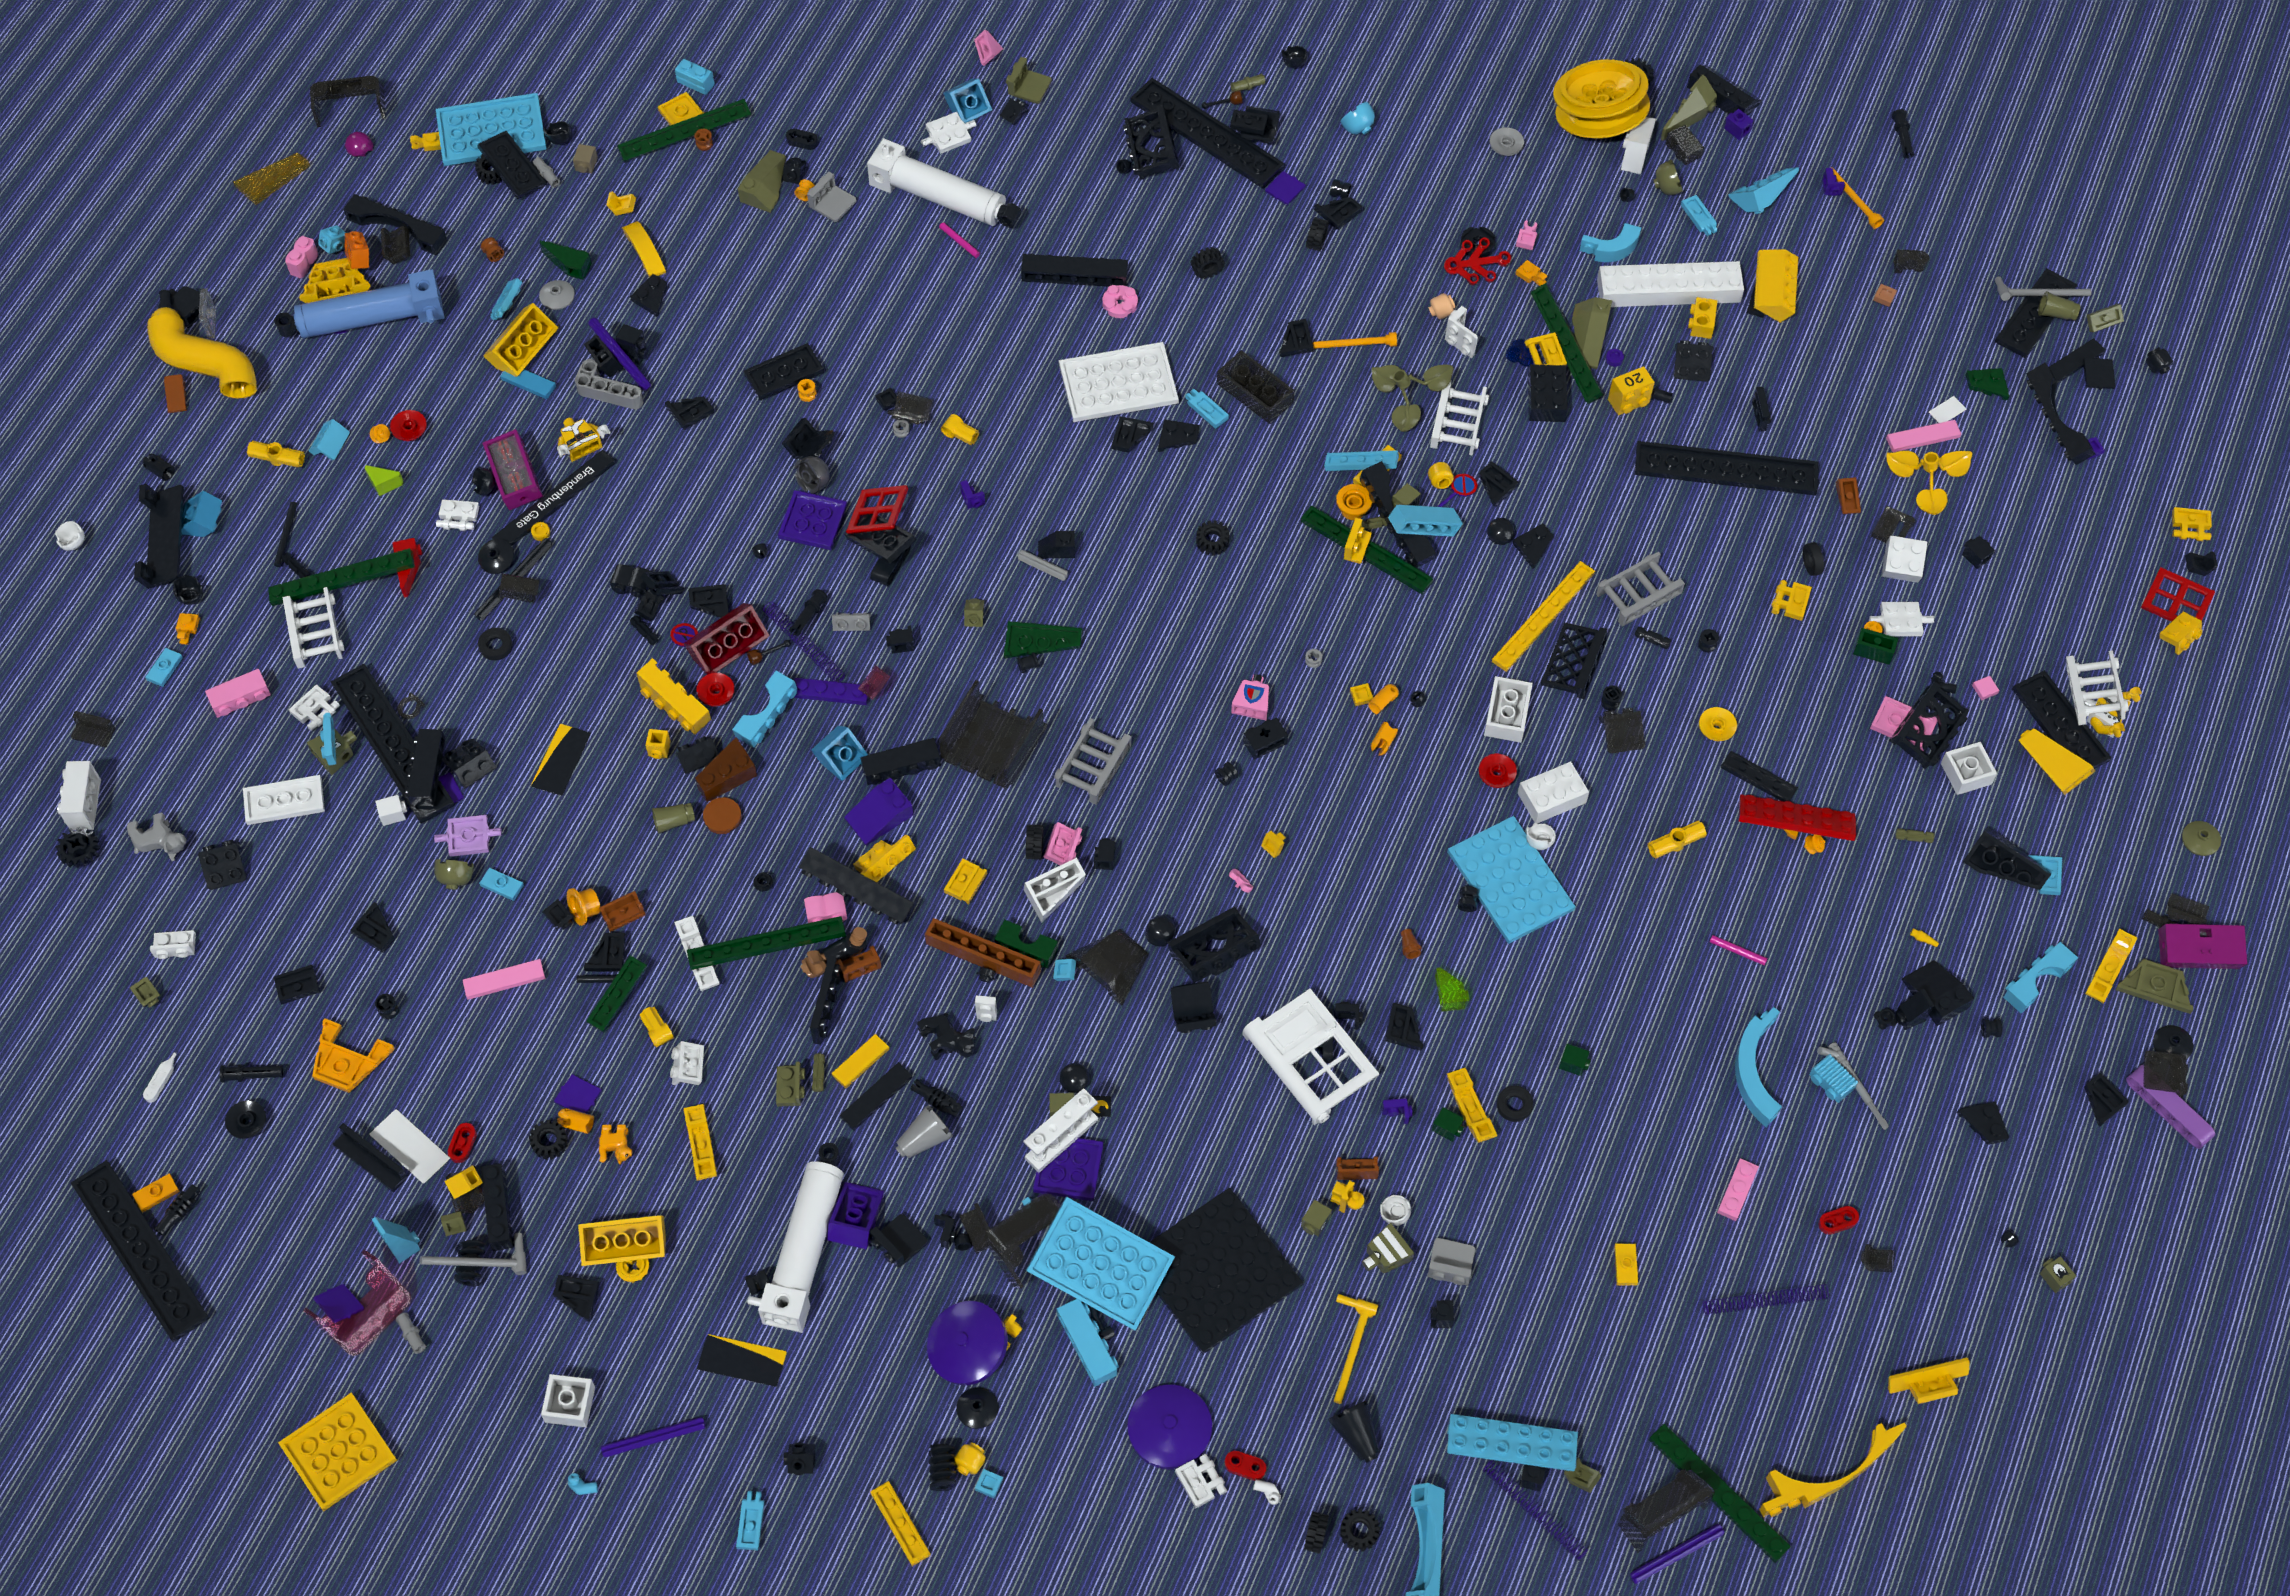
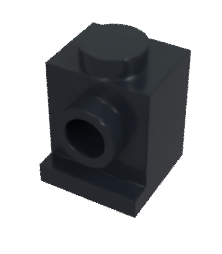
M911 625L907 626V629L904 630L896 629L889 631L890 636H886L887 647H891L892 654L914 651Z
M1107 838L1099 840V847H1095L1094 869L1113 870L1115 841Z
M1436 1300L1435 1307H1430L1431 1328H1452L1454 1322L1453 1300Z

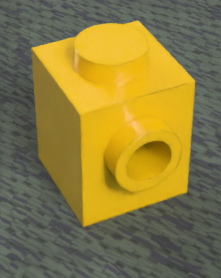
M649 729L645 745L649 757L655 759L668 757L671 743L668 731Z
M473 1165L444 1181L454 1199L483 1183Z

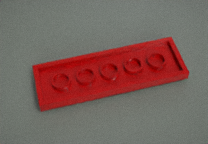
M1740 794L1739 822L1855 841L1856 819L1854 813Z

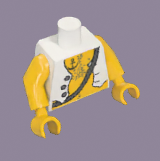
M2133 687L2129 692H2122L2123 699L2128 701V708L2131 703L2130 699L2134 702L2140 701L2139 694H2142L2139 687ZM2113 696L2098 698L2097 701L2092 699L2086 700L2084 705L2090 707L2118 702L2117 697ZM2119 710L2090 714L2087 722L2091 724L2098 734L2119 738L2122 735L2121 731H2125L2124 724L2121 723Z

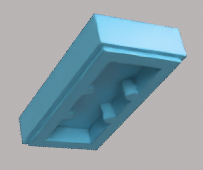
M165 648L146 675V680L164 687L183 659L182 654Z
M492 868L487 870L479 883L481 887L512 901H515L524 886L523 882Z

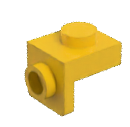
M612 191L609 192L606 205L616 216L633 212L636 197L633 194L618 197Z

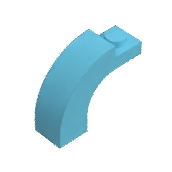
M1625 223L1621 234L1612 240H1601L1583 235L1580 251L1595 255L1594 261L1598 262L1621 260L1630 255L1636 248L1641 227Z

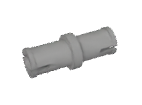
M541 157L533 160V165L538 169L540 175L547 180L552 188L557 187L560 184V180L553 173V169L547 166Z
M408 1313L398 1315L396 1322L403 1332V1338L408 1340L415 1354L423 1352L426 1349V1345L419 1335L418 1327L413 1325Z

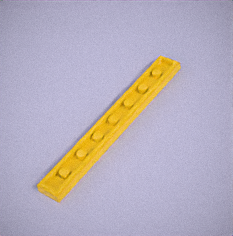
M1580 561L1492 658V663L1507 672L1592 578L1595 570Z

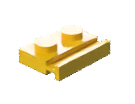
M962 858L945 886L944 893L969 904L988 874L987 870L981 869L980 866Z

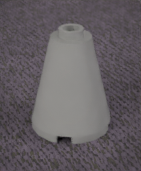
M927 1105L896 1142L898 1144L896 1150L902 1157H913L953 1137L952 1133L949 1132L950 1130L937 1113L932 1110L933 1108L930 1105Z

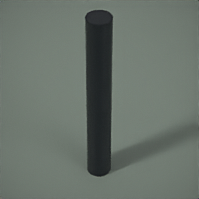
M577 975V983H612L617 975Z

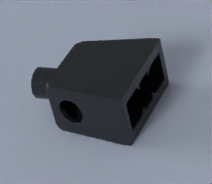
M183 286L178 292L174 289L169 290L171 292L173 309L180 315L188 329L212 308L207 295L190 287Z

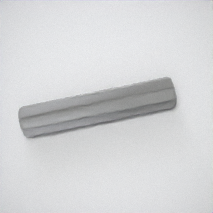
M1021 550L1018 554V560L1062 581H1065L1068 577L1067 570L1025 550Z

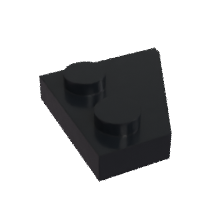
M1397 1003L1391 1005L1384 1041L1421 1051L1423 1043L1420 1042L1419 1029L1414 1021L1415 1016L1411 1007Z

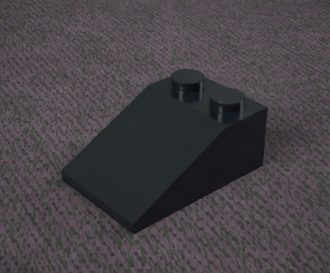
M1934 960L1902 978L1903 983L1913 995L1925 989L1934 1004L1929 1016L1936 1026L1967 1010L1974 1000V997L1964 984Z

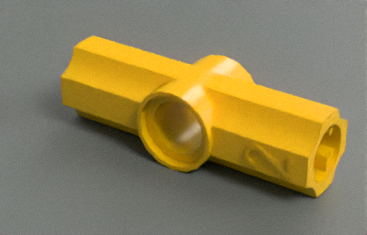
M252 441L248 444V457L270 461L274 466L284 464L300 468L304 464V452L284 448L277 442L266 444Z
M1698 820L1685 827L1672 829L1669 834L1649 842L1647 846L1651 856L1657 859L1672 851H1681L1684 846L1706 837L1707 833L1703 823Z

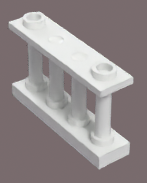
M1450 381L1449 385L1441 393L1430 448L1437 449L1439 442L1447 441L1470 446L1469 455L1473 456L1474 449H1478L1480 438H1477L1483 405H1487L1489 395L1486 394L1487 387H1483L1482 395L1454 390V388H1451ZM1454 397L1480 402L1479 409L1450 405L1451 403L1448 402V398L1452 399ZM1454 412L1477 418L1476 423L1471 424L1450 420L1444 416L1445 413ZM1448 426L1474 432L1472 439L1444 434L1441 429Z
M327 587L323 588L325 597L296 603L292 601L290 596L282 597L293 659L298 669L304 668V660L314 655L336 651L338 658H343L341 651H344V645L342 640H339L333 605L336 602L333 593L330 594ZM327 605V613L301 619L299 617L296 618V613H299L300 610ZM326 620L330 621L331 628L306 634L299 633L301 626ZM331 635L333 637V644L307 650L302 649L301 644H304L305 641Z
M2113 650L2109 651V661L2094 663H2075L2074 656H2067L2066 668L2078 725L2086 724V716H2089V714L2119 710L2121 720L2125 719V711H2129L2128 701L2123 699L2117 672L2119 661L2118 657L2114 658ZM2106 668L2111 670V675L2089 678L2078 677V674L2083 671ZM2113 682L2115 688L2093 692L2081 691V688L2086 685ZM2113 696L2117 697L2118 702L2090 707L2084 705L2086 700Z
M1083 1088L1023 1141L1031 1149L1025 1156V1160L1038 1173L1041 1172L1098 1121V1117L1091 1111L1098 1102Z

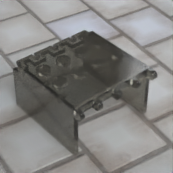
M975 679L939 738L941 758L956 767L961 762L960 768L972 774L978 770L976 776L989 782L994 777L993 783L1006 789L1015 782L1048 724L1044 723L1043 710L1040 708L1034 718L1028 716L1024 720L1014 715L1016 709L1011 708L1009 712L998 708V701H994L992 705L984 702V695L980 694L979 681Z

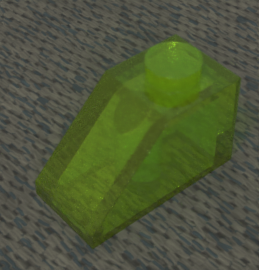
M1441 967L1436 968L1435 980L1441 1012L1465 1009L1466 1002H1469L1468 990H1464V985L1460 980Z

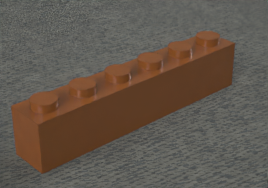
M935 918L932 919L925 933L927 945L980 967L990 969L995 973L1029 987H1034L1041 973L1040 961Z

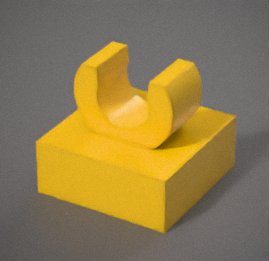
M1269 831L1266 833L1261 847L1273 858H1276L1281 853L1285 844L1283 840L1286 837L1281 832L1275 834Z

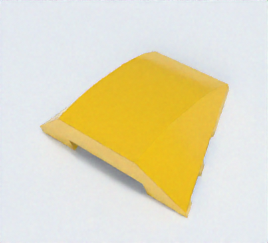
M343 258L314 264L309 275V282L304 285V292L300 294L299 299L305 303L368 291L371 286L365 280L364 275L358 269H351L348 259Z

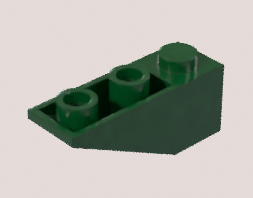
M540 240L542 253L567 276L584 280L592 264L589 253Z

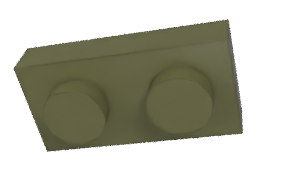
M2115 304L2087 314L2089 331L2096 332L2123 322L2121 304Z

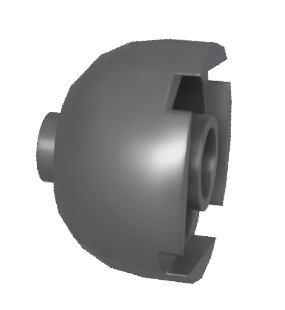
M808 456L797 461L794 465V469L797 468L795 478L805 492L809 490L810 494L822 490L829 481V468L820 458Z

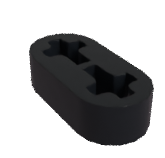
M790 129L786 133L787 143L791 146L806 150H813L818 146V138L814 133L799 129Z

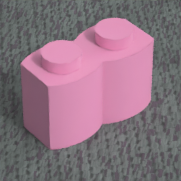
M301 236L295 242L294 249L288 253L285 260L290 275L303 278L308 273L310 265L316 261L318 251L313 239Z
M837 892L804 899L808 923L842 916V921L847 920L844 897Z

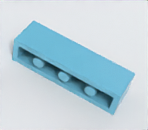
M1396 505L1388 517L1397 534L1454 537L1463 524L1454 508Z
M1075 1299L1057 1308V1316L1094 1387L1116 1377L1119 1366L1115 1357H1110L1107 1351L1109 1346L1104 1338L1101 1339L1098 1335L1100 1330L1097 1323L1089 1318L1090 1311L1087 1304Z

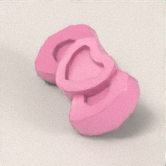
M1232 869L1229 876L1237 883L1235 887L1239 888L1240 886L1244 892H1251L1253 886L1249 884L1250 882L1240 871Z

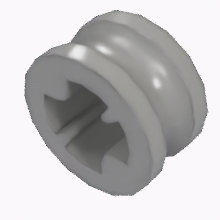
M899 419L893 424V432L897 437L903 438L909 434V424L906 420Z
M1317 649L1308 650L1305 655L1306 665L1311 668L1319 667L1322 662V653ZM1311 656H1314V658H1317V660L1313 661Z

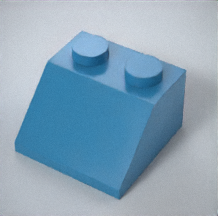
M979 78L970 79L943 93L953 113L957 112L964 123L992 111Z
M205 491L187 500L183 506L181 535L205 537L213 533L217 527V517L222 511V508H220L222 500Z
M837 726L811 750L819 762L841 781L861 764L860 757L868 755L851 730L844 726Z

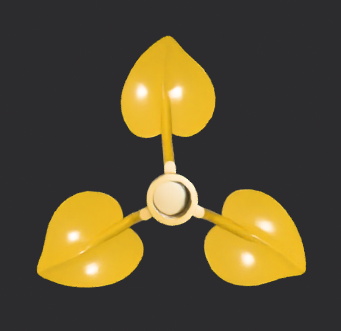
M1911 451L1887 453L1886 458L1890 470L1899 477H1910L1913 475L1914 469L1918 470L1923 465L1924 470L1930 473V490L1920 491L1916 497V503L1924 512L1936 515L1944 510L1948 498L1943 489L1933 490V472L1939 466L1942 471L1946 470L1949 476L1960 477L1965 475L1970 468L1972 452H1949L1941 458L1934 452H1928L1924 455V459L1920 460V463L1918 456Z

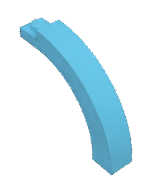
M1774 1007L1769 1012L1765 1011L1760 1018L1754 1016L1750 1021L1739 1043L1735 1060V1074L1740 1094L1751 1113L1766 1128L1779 1114L1782 1106L1769 1095L1760 1081L1755 1055L1758 1041L1777 1020L1780 1013Z

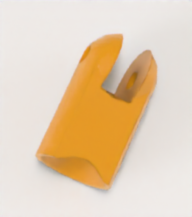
M1388 684L1382 688L1368 703L1370 710L1377 715L1390 701L1398 697V688L1393 684Z
M1383 722L1371 743V750L1374 751L1376 747L1381 748L1378 756L1384 755L1398 733V729L1391 728L1388 722Z
M568 1108L561 1109L558 1112L560 1117L557 1119L558 1124L579 1132L590 1133L594 1124L593 1115Z

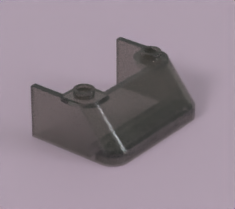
M364 76L314 83L310 87L311 111L317 127H321L320 100L376 94L381 117L386 119L384 85L381 78L377 76Z
M1043 1193L985 1233L987 1246L1015 1288L1022 1289L1024 1287L1014 1271V1268L1023 1261V1253L1019 1245L1050 1225L1062 1205L1052 1194Z
M1683 1469L1675 1475V1480L1638 1504L1631 1503L1625 1507L1618 1526L1637 1553H1639L1648 1539L1698 1506H1701L1703 1510L1706 1509L1715 1495L1713 1488L1692 1470L1686 1471V1469Z

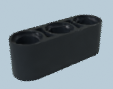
M911 545L890 564L879 558L871 572L870 579L887 587L890 586L908 556Z

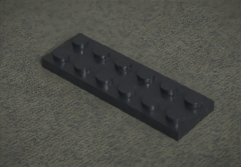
M2046 268L2032 289H2076L2078 284ZM2026 296L1996 337L1995 342L2025 359L2055 319V317L2038 315L2042 296ZM2059 296L2064 299L2070 298V296Z
M2045 670L2013 686L2012 690L2048 738L2091 764L2094 769L2110 761L2111 756L2086 724L2078 725L2075 709Z

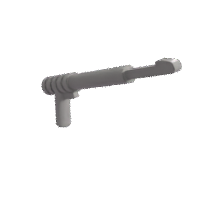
M1834 1042L1828 1048L1819 1047L1817 1050L1819 1055L1828 1056L1830 1054L1858 1081L1855 1089L1865 1104L1869 1106L1882 1128L1886 1130L1889 1127L1886 1120L1882 1118L1873 1104L1872 1098L1851 1068L1849 1061L1838 1044Z

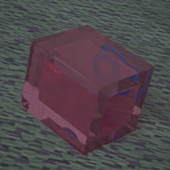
M875 665L858 689L873 700L890 676Z

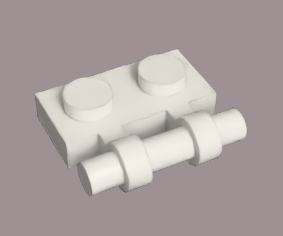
M442 499L439 517L444 520H437L436 527H443L445 530H450L451 528L460 529V531L474 530V523L469 521L476 522L479 503Z
M315 685L289 709V712L303 724L310 719L311 722L307 727L313 731L316 727H320L323 724V715L325 713H330L332 716L340 705L335 700L329 705L327 702L331 699L330 695L318 685ZM320 708H323L324 710L318 716H316L315 713Z
M1207 1454L1199 1458L1202 1462L1200 1466H1197L1195 1461L1192 1460L1175 1469L1176 1475L1195 1508L1214 1499L1211 1490L1217 1489L1220 1495L1227 1492L1223 1478L1219 1477L1213 1460H1210ZM1205 1472L1208 1473L1212 1480L1209 1483L1206 1482L1202 1475Z

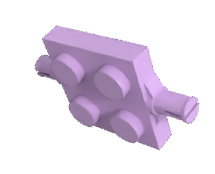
M487 815L448 819L446 834L434 835L435 843L447 841L450 857L489 852L490 837L502 836L501 827L489 829Z

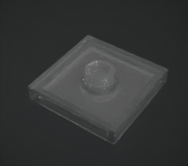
M204 288L200 290L199 319L207 337L212 339L215 338L216 308L208 289Z

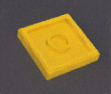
M687 92L658 106V111L669 125L703 114V111Z

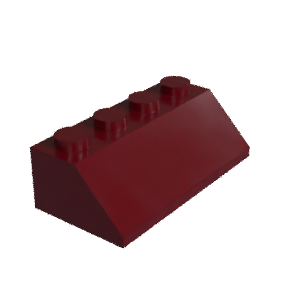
M743 603L683 644L692 659L708 675L716 673L770 635L752 605Z

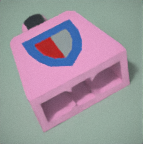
M1255 674L1252 677V681H1242L1232 702V714L1267 720L1269 686L1262 684L1263 676Z

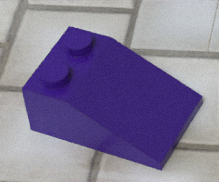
M889 778L872 789L844 816V819L867 846L914 815L912 804L893 780Z
M845 1182L829 1221L827 1240L867 1250L871 1240L870 1231L875 1227L884 1191Z

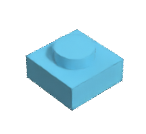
M1073 959L1056 960L1053 979L1056 981L1074 980L1076 961Z
M983 1469L975 1486V1491L995 1499L1003 1477Z

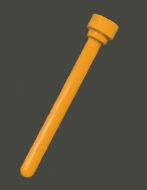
M1833 168L1836 182L1845 183L1843 190L1865 213L1873 229L1880 227L1884 222V218L1880 214L1873 213Z
M1389 332V334H1385L1383 337L1315 341L1312 344L1314 349L1385 343L1393 347L1397 346L1396 332Z

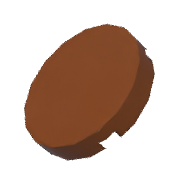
M726 797L710 801L703 811L705 825L711 832L716 834L730 833L731 830L739 826L742 818L739 805L734 800Z

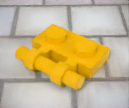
M2173 508L2172 524L2174 527H2180V530H2173V537H2179V539L2183 540L2187 538L2196 539V541L2211 540V533L2204 532V530H2210L2212 527L2211 511ZM2188 528L2197 529V532L2188 531Z
M1781 580L1780 584L1776 587V597L1771 604L1773 607L1772 613L1779 614L1780 609H1785L1784 616L1802 621L1812 587L1794 582L1791 588L1787 587V581ZM1785 595L1789 596L1788 601L1783 600Z

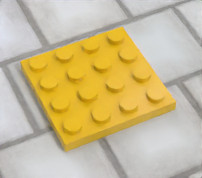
M352 1392L278 1442L323 1511L397 1461Z

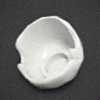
M74 521L63 523L55 532L58 539L56 541L57 544L66 551L75 550L80 547L85 538L83 529Z
M1534 823L1532 827L1526 828L1527 842L1537 850L1547 849L1555 842V831L1549 825Z
M1400 1195L1387 1197L1380 1205L1381 1217L1388 1224L1391 1223L1394 1226L1404 1224L1411 1215L1409 1201Z

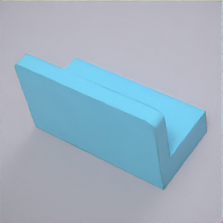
M334 419L327 421L323 424L309 452L313 455L322 453L329 459L334 460L350 432Z

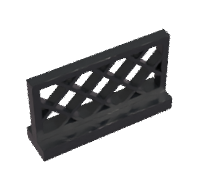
M1564 622L1541 680V685L1575 693L1577 698L1585 699L1608 640L1607 629L1600 627L1599 630H1594ZM1568 629L1575 631L1576 635L1567 638L1565 633ZM1588 634L1594 636L1593 640L1585 642L1583 636ZM1580 639L1582 644L1574 648L1571 642ZM1568 644L1570 650L1562 653L1560 647ZM1586 648L1587 655L1579 657L1577 651ZM1574 654L1577 659L1568 663L1565 657ZM1562 659L1565 664L1556 668L1554 662ZM1580 663L1582 669L1573 672L1571 666ZM1568 668L1571 674L1562 678L1559 672ZM1556 674L1559 680L1554 682L1547 681L1548 677ZM1574 678L1576 681L1575 687L1566 685L1565 681Z

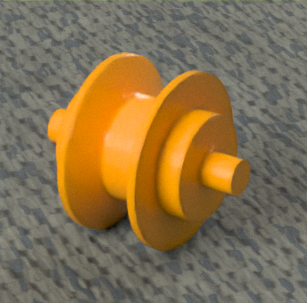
M378 424L371 428L370 438L375 443H383L390 438V430L386 425Z
M1809 835L1805 838L1804 847L1810 854L1823 852L1825 840L1821 835Z

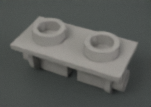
M836 612V614L832 615L833 631L870 630V614L864 612L850 615V613Z

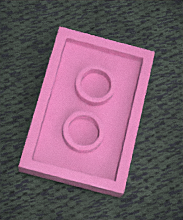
M1885 696L1870 729L1892 737L1912 707ZM1919 716L1924 726L1923 735H1931L1937 723V718H1923ZM1913 725L1914 730H1918V732L1916 733L1918 734L1919 727L1917 725ZM1907 739L1915 746V741ZM1920 743V750L1924 751L1922 748L1923 743Z

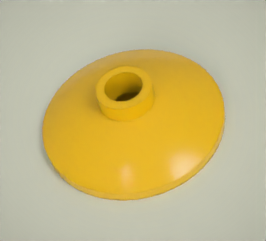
M1713 707L1702 713L1699 719V728L1707 738L1714 741H1725L1735 734L1737 721L1730 711L1721 707Z

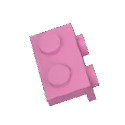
M1057 822L1050 836L1044 858L1058 865L1075 859L1076 846L1080 844L1082 839L1080 835L1082 828L1078 827L1073 830Z

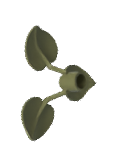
M1447 364L1433 366L1423 374L1425 381L1413 377L1412 374L1407 375L1403 369L1395 365L1373 367L1372 378L1377 389L1387 393L1391 392L1395 385H1397L1405 399L1406 406L1400 405L1392 413L1394 426L1401 432L1412 429L1420 420L1421 410L1416 404L1410 405L1405 389L1410 386L1411 380L1422 385H1428L1431 391H1441L1449 385L1454 368L1452 365Z

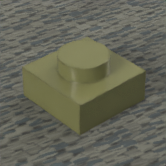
M461 1211L441 1216V1223L446 1236L466 1232V1224Z

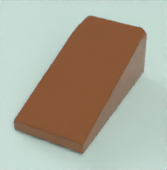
M181 374L165 376L164 385L168 413L187 411L185 380Z
M1856 477L1838 479L1836 481V489L1842 515L1861 513Z

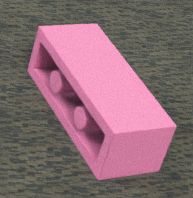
M259 669L205 691L217 718L228 715L239 708H245L256 701L264 700L271 695Z

